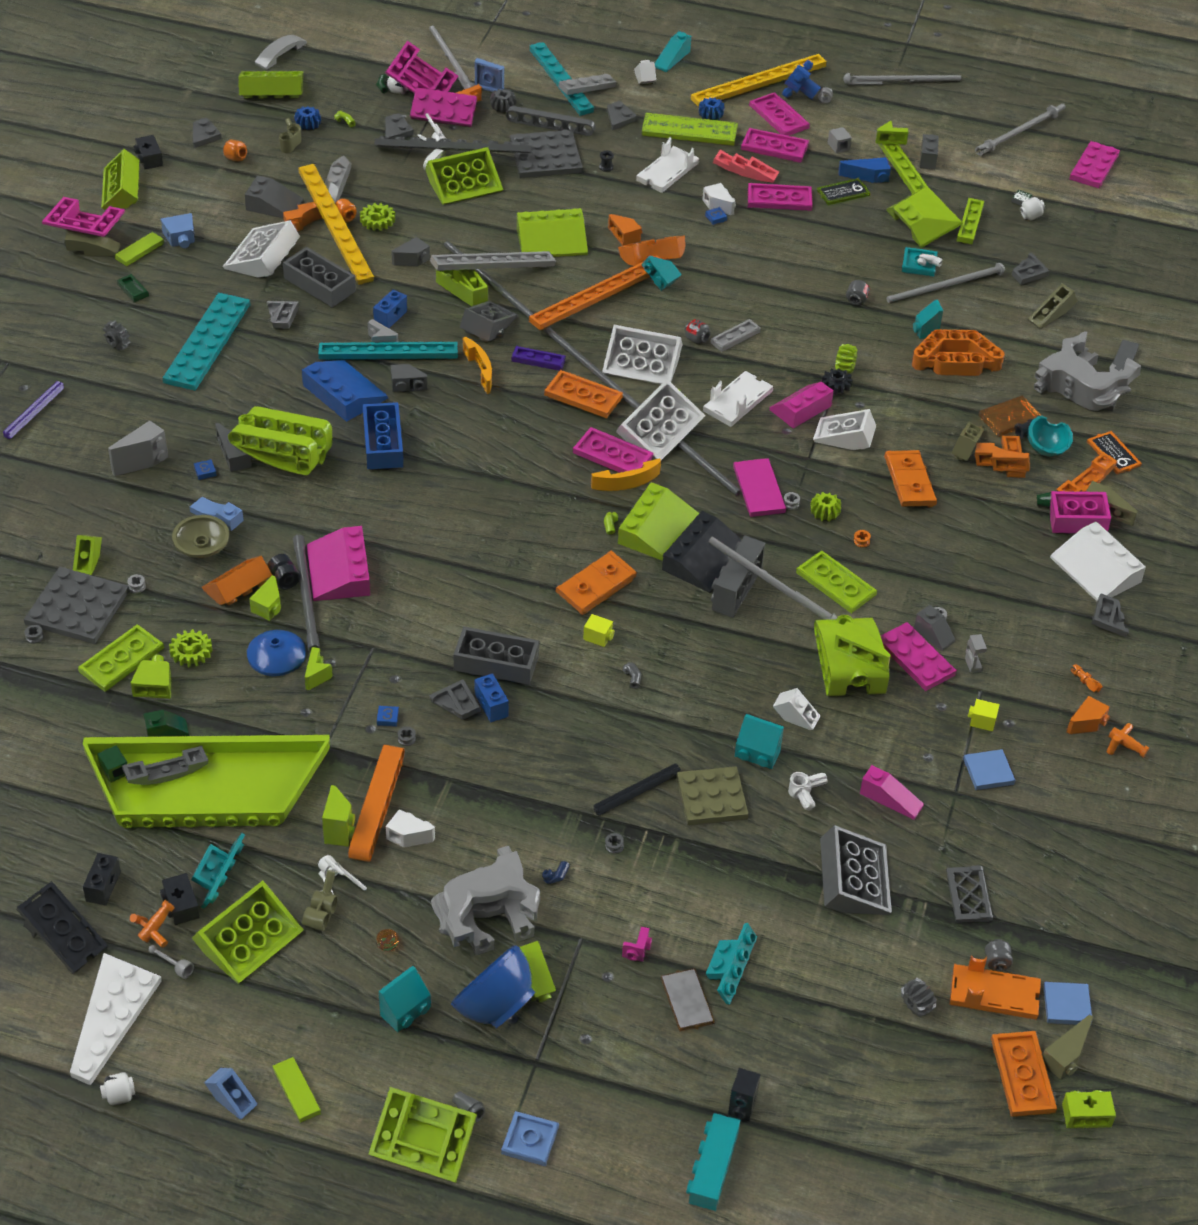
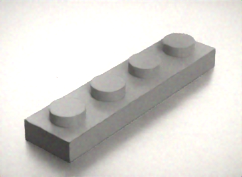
M603 74L560 81L558 87L565 94L569 95L616 87L617 82L611 75Z

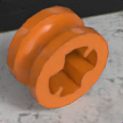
M866 530L856 531L854 534L855 545L859 547L869 546L870 533Z

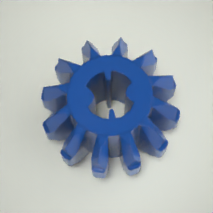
M716 97L704 98L699 104V115L702 116V119L720 120L724 115V103L720 99L717 100Z
M302 106L301 109H297V112H295L294 119L296 124L301 126V130H314V128H318L319 124H321L319 109H315V107Z

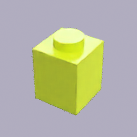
M591 614L584 626L583 640L605 647L608 640L611 641L615 631L612 629L613 621Z
M976 699L975 706H970L968 717L971 718L970 726L993 731L1000 704Z

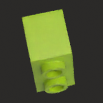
M1100 1090L1093 1092L1071 1091L1065 1094L1062 1107L1067 1128L1112 1127L1116 1113L1111 1092Z

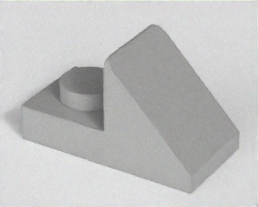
M373 319L368 322V336L371 337L372 342H398V333Z

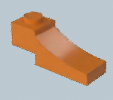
M315 202L297 205L298 209L283 212L284 221L291 220L297 231L303 230V227L307 224L323 218Z
M977 443L975 449L976 466H993V471H1030L1029 453L1004 450L995 446V443Z

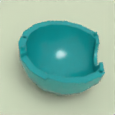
M1040 415L1033 419L1029 426L1028 440L1037 453L1043 456L1055 457L1070 448L1073 442V433L1068 424L1062 422L1051 424L1047 421V417Z

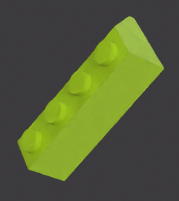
M125 149L104 167L101 206L103 209H107L109 206L127 209L138 200L139 159Z

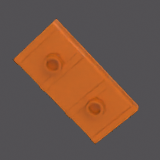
M886 451L884 457L901 507L928 506V508L937 505V498L935 497L920 451Z
M611 550L569 580L557 586L556 592L580 614L584 615L631 583L633 578L636 577L637 572Z

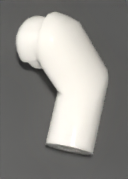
M921 254L917 262L922 266L928 262L940 267L943 259L933 255Z

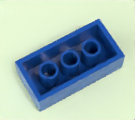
M398 402L363 404L367 469L404 467Z

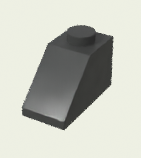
M418 237L391 251L393 265L419 266L430 260V246Z
M929 605L917 613L914 629L939 650L943 651L955 642V638L944 615Z

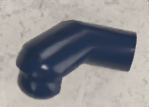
M561 861L556 871L553 872L551 869L544 870L542 873L544 882L553 884L563 881L570 868V864L566 861Z

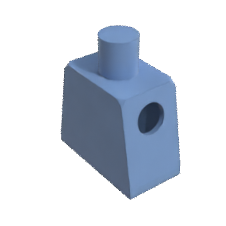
M192 213L161 218L162 232L171 246L187 248L191 243L195 242Z

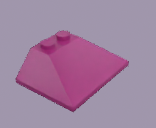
M407 40L385 74L414 94L416 87L448 92L458 78V75L448 68H445L442 73L419 58L417 54L420 49Z
M63 197L44 218L42 224L105 237L125 213V209L109 206L100 216L81 212L79 200Z

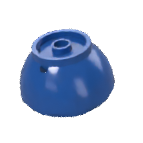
M513 945L453 999L451 1003L453 1008L470 1020L492 1024L495 1028H498L535 994L531 987L530 966L522 950L517 945Z

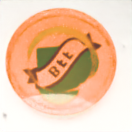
M384 929L378 933L376 939L379 949L392 951L398 946V935L394 930Z

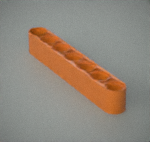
M383 745L349 846L348 858L366 862H370L404 760V748Z

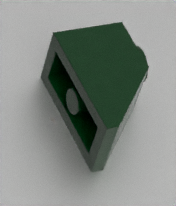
M166 710L143 714L147 737L189 736L186 719Z

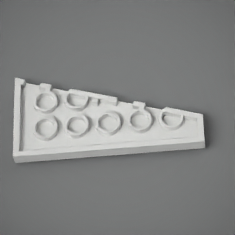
M103 954L70 1070L72 1078L89 1085L93 1083L161 983V976L108 954Z

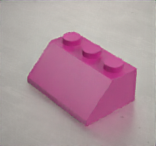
M823 382L807 385L774 404L769 410L794 429L831 407L833 390Z
M1051 491L1050 521L1052 533H1077L1083 527L1097 522L1108 532L1111 514L1107 493Z

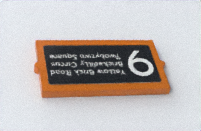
M1112 431L1087 439V443L1099 455L1105 452L1117 460L1116 466L1112 469L1116 474L1126 471L1130 472L1131 469L1142 465Z

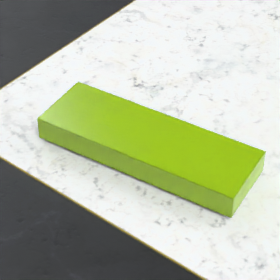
M151 232L115 254V259L128 266L163 245L164 239Z
M294 1057L273 1065V1071L299 1123L320 1115L321 1110Z

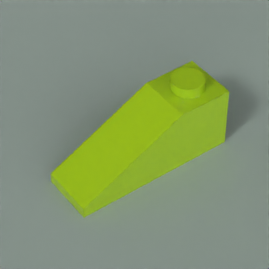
M846 621L836 634L834 649L887 671L891 655L864 628Z

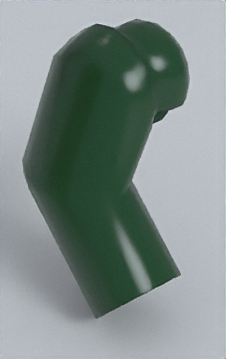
M386 74L380 75L376 83L382 93H387L388 91L385 84H387L389 76Z

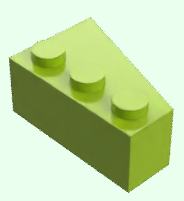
M475 269L436 270V283L470 306L488 301V286Z

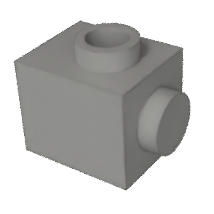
M845 128L829 130L828 144L834 152L849 151L852 137Z

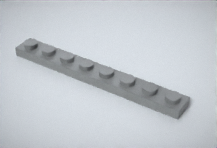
M549 251L431 255L430 259L435 269L439 271L555 266L556 260Z

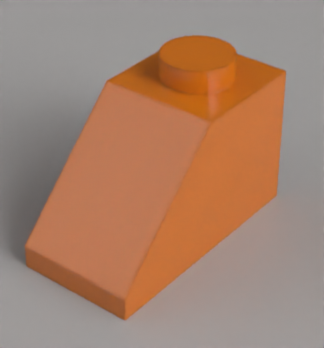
M613 214L609 215L608 228L622 246L641 241L642 228L634 219Z
M1088 696L1070 719L1067 733L1078 734L1098 731L1101 725L1105 726L1110 718L1107 715L1110 707Z

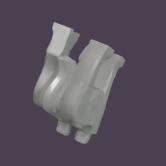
M1085 331L1078 336L1065 338L1062 342L1061 351L1050 355L1039 363V369L1035 372V377L1038 381L1034 384V389L1039 393H1043L1045 390L1050 393H1061L1067 399L1086 409L1099 411L1112 406L1119 396L1131 391L1128 385L1140 375L1141 365L1127 358L1124 370H1116V365L1112 363L1109 372H1097L1092 365L1097 363L1098 354L1095 352L1089 353V348L1085 347L1087 332ZM1080 351L1081 353L1077 356L1075 352Z
M509 846L497 850L498 857L495 863L487 867H479L474 871L450 880L444 886V892L438 893L431 900L432 908L440 919L438 931L440 934L449 935L454 947L460 945L459 941L466 939L471 944L475 955L494 950L495 940L490 934L481 931L476 926L474 918H487L505 913L510 922L515 942L534 937L535 927L527 917L532 921H537L540 889L523 879V868L517 851L512 852Z

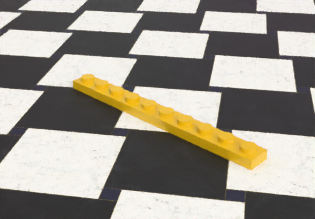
M819 54L693 93L691 94V100L699 107L700 101H703L704 98L716 97L717 100H723L788 79L798 65L803 67L807 60L813 63V67L808 72L826 67L827 61Z
M315 165L299 167V174L351 273L355 275L357 284L360 285L374 281V276Z

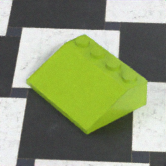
M242 71L238 76L239 95H243V98H252V95H258L259 98H268V95H274V98H283V95H289L290 98H299V95H302L303 71Z
M488 147L427 162L425 170L428 179L442 205L503 191Z
M582 209L517 213V233L521 252L549 251L553 257L588 255Z
M651 482L619 527L618 544L663 561V554L699 513L668 488Z
M262 880L198 931L192 939L211 961L239 984L304 930Z

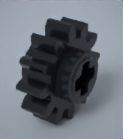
M831 368L830 373L825 371L824 376H822V382L831 388L835 395L839 392L844 394V390L850 391L853 380L851 379V374L846 375L847 371H840V368L837 370Z

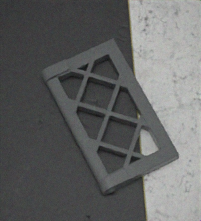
M983 866L947 868L946 873L956 923L992 921L993 915ZM978 874L979 882L971 878L970 875ZM954 875H960L963 878L956 883ZM965 880L975 885L971 891L961 886ZM978 888L981 889L983 899L973 894ZM957 889L966 894L962 900L958 899ZM969 897L978 902L974 908L964 903ZM983 905L986 913H979L976 910ZM960 906L968 910L969 914H961Z

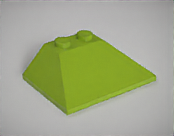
M928 186L887 209V212L895 220L900 218L911 229L913 240L921 248L962 225V221Z
M390 1087L368 1155L456 1182L477 1114Z

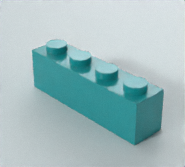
M716 1113L713 1114L712 1121L707 1120L704 1134L707 1137L705 1141L701 1140L698 1154H701L700 1160H695L692 1174H695L694 1180H689L686 1194H690L689 1204L716 1211L739 1133L740 1120Z

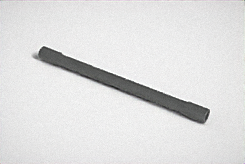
M296 535L293 537V544L300 574L308 651L311 652L312 647L320 648L311 597L305 541L302 535Z

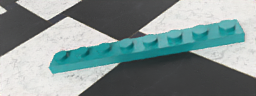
M544 42L530 45L531 53L557 87L560 81L572 80ZM560 89L580 116L594 113L593 105L583 92L567 95Z
M458 342L319 343V359L458 358Z

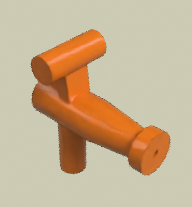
M1127 723L1122 730L1116 727L1112 729L1108 736L1112 740L1106 752L1113 755L1117 746L1121 744L1128 749L1140 753V756L1144 758L1149 747H1144L1128 735L1133 729V725Z
M164 900L163 906L149 921L146 917L137 914H131L129 918L131 922L144 927L138 934L139 938L147 943L152 938L161 948L166 947L168 941L157 931L168 913L172 912L175 908L166 900Z

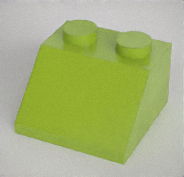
M331 785L322 817L324 844L349 847L356 828L354 826L355 814L352 813L350 802L336 786Z

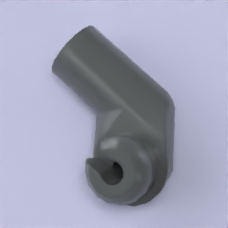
M628 662L624 664L623 672L631 675L630 687L633 689L639 688L642 676L640 670L635 663Z

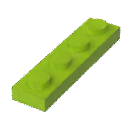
M968 199L962 225L957 236L958 242L973 244L984 201Z

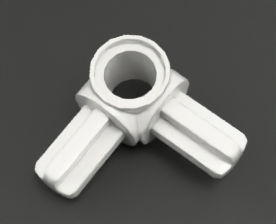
M795 772L790 777L788 792L791 797L800 800L805 810L810 811L815 807V803L810 795L811 788L826 784L828 782L825 773L808 776L803 772Z

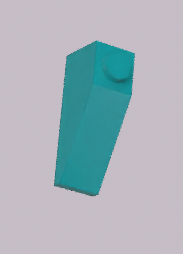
M678 31L671 37L656 60L655 68L667 72L691 51L692 36Z

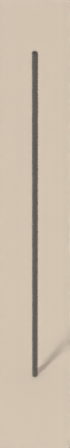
M446 241L444 243V246L453 254H463L451 242ZM475 269L482 279L529 318V316L534 314L482 269ZM549 326L542 329L608 387L623 392L622 399L635 410L640 406L636 400ZM681 440L677 444L678 447L733 494L738 496L741 493L738 487L684 441Z

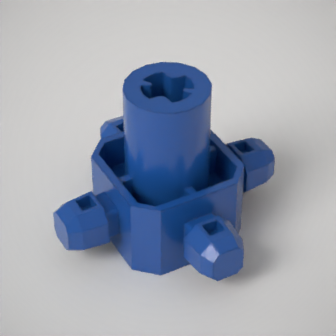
M807 60L803 67L798 65L786 80L785 85L787 88L782 92L785 98H789L792 95V91L797 94L800 90L812 100L821 87L809 79L811 73L808 70H811L813 67V63L810 60Z

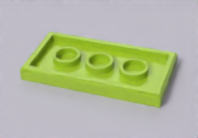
M822 550L796 568L798 575L851 614L877 595L875 588Z
M137 624L80 665L78 671L106 692L137 669L141 661L149 660L163 650L164 643Z

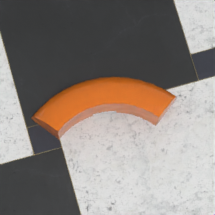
M685 235L665 237L656 240V242L655 239L641 241L640 243H631L620 246L618 249L624 262L632 266L645 261L649 256L657 255L664 260L680 258L685 251Z

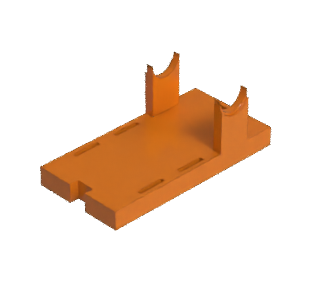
M971 955L969 966L954 964L949 1005L1037 1020L1039 1000H1035V998H1039L1041 979L984 969L987 957L985 959H976Z

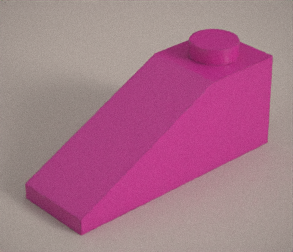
M871 765L862 778L861 795L915 820L924 806V803L890 773Z

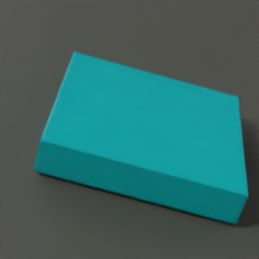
M905 247L901 272L934 277L936 265L926 262V265L922 266L918 264L917 260L921 254L937 257L938 252Z

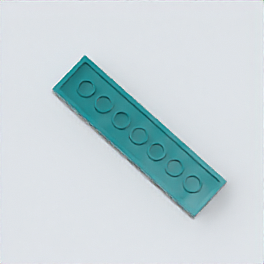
M218 292L163 376V383L196 391L249 308L250 299Z

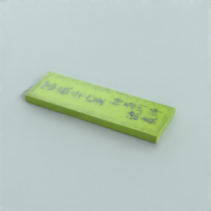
M646 113L642 136L671 137V139L733 146L735 144L738 123Z

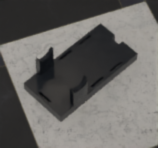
M52 881L16 909L25 919L23 927L28 929L33 938L38 934L72 974H75L87 964L88 961L86 959L89 956L94 959L108 947L106 942Z

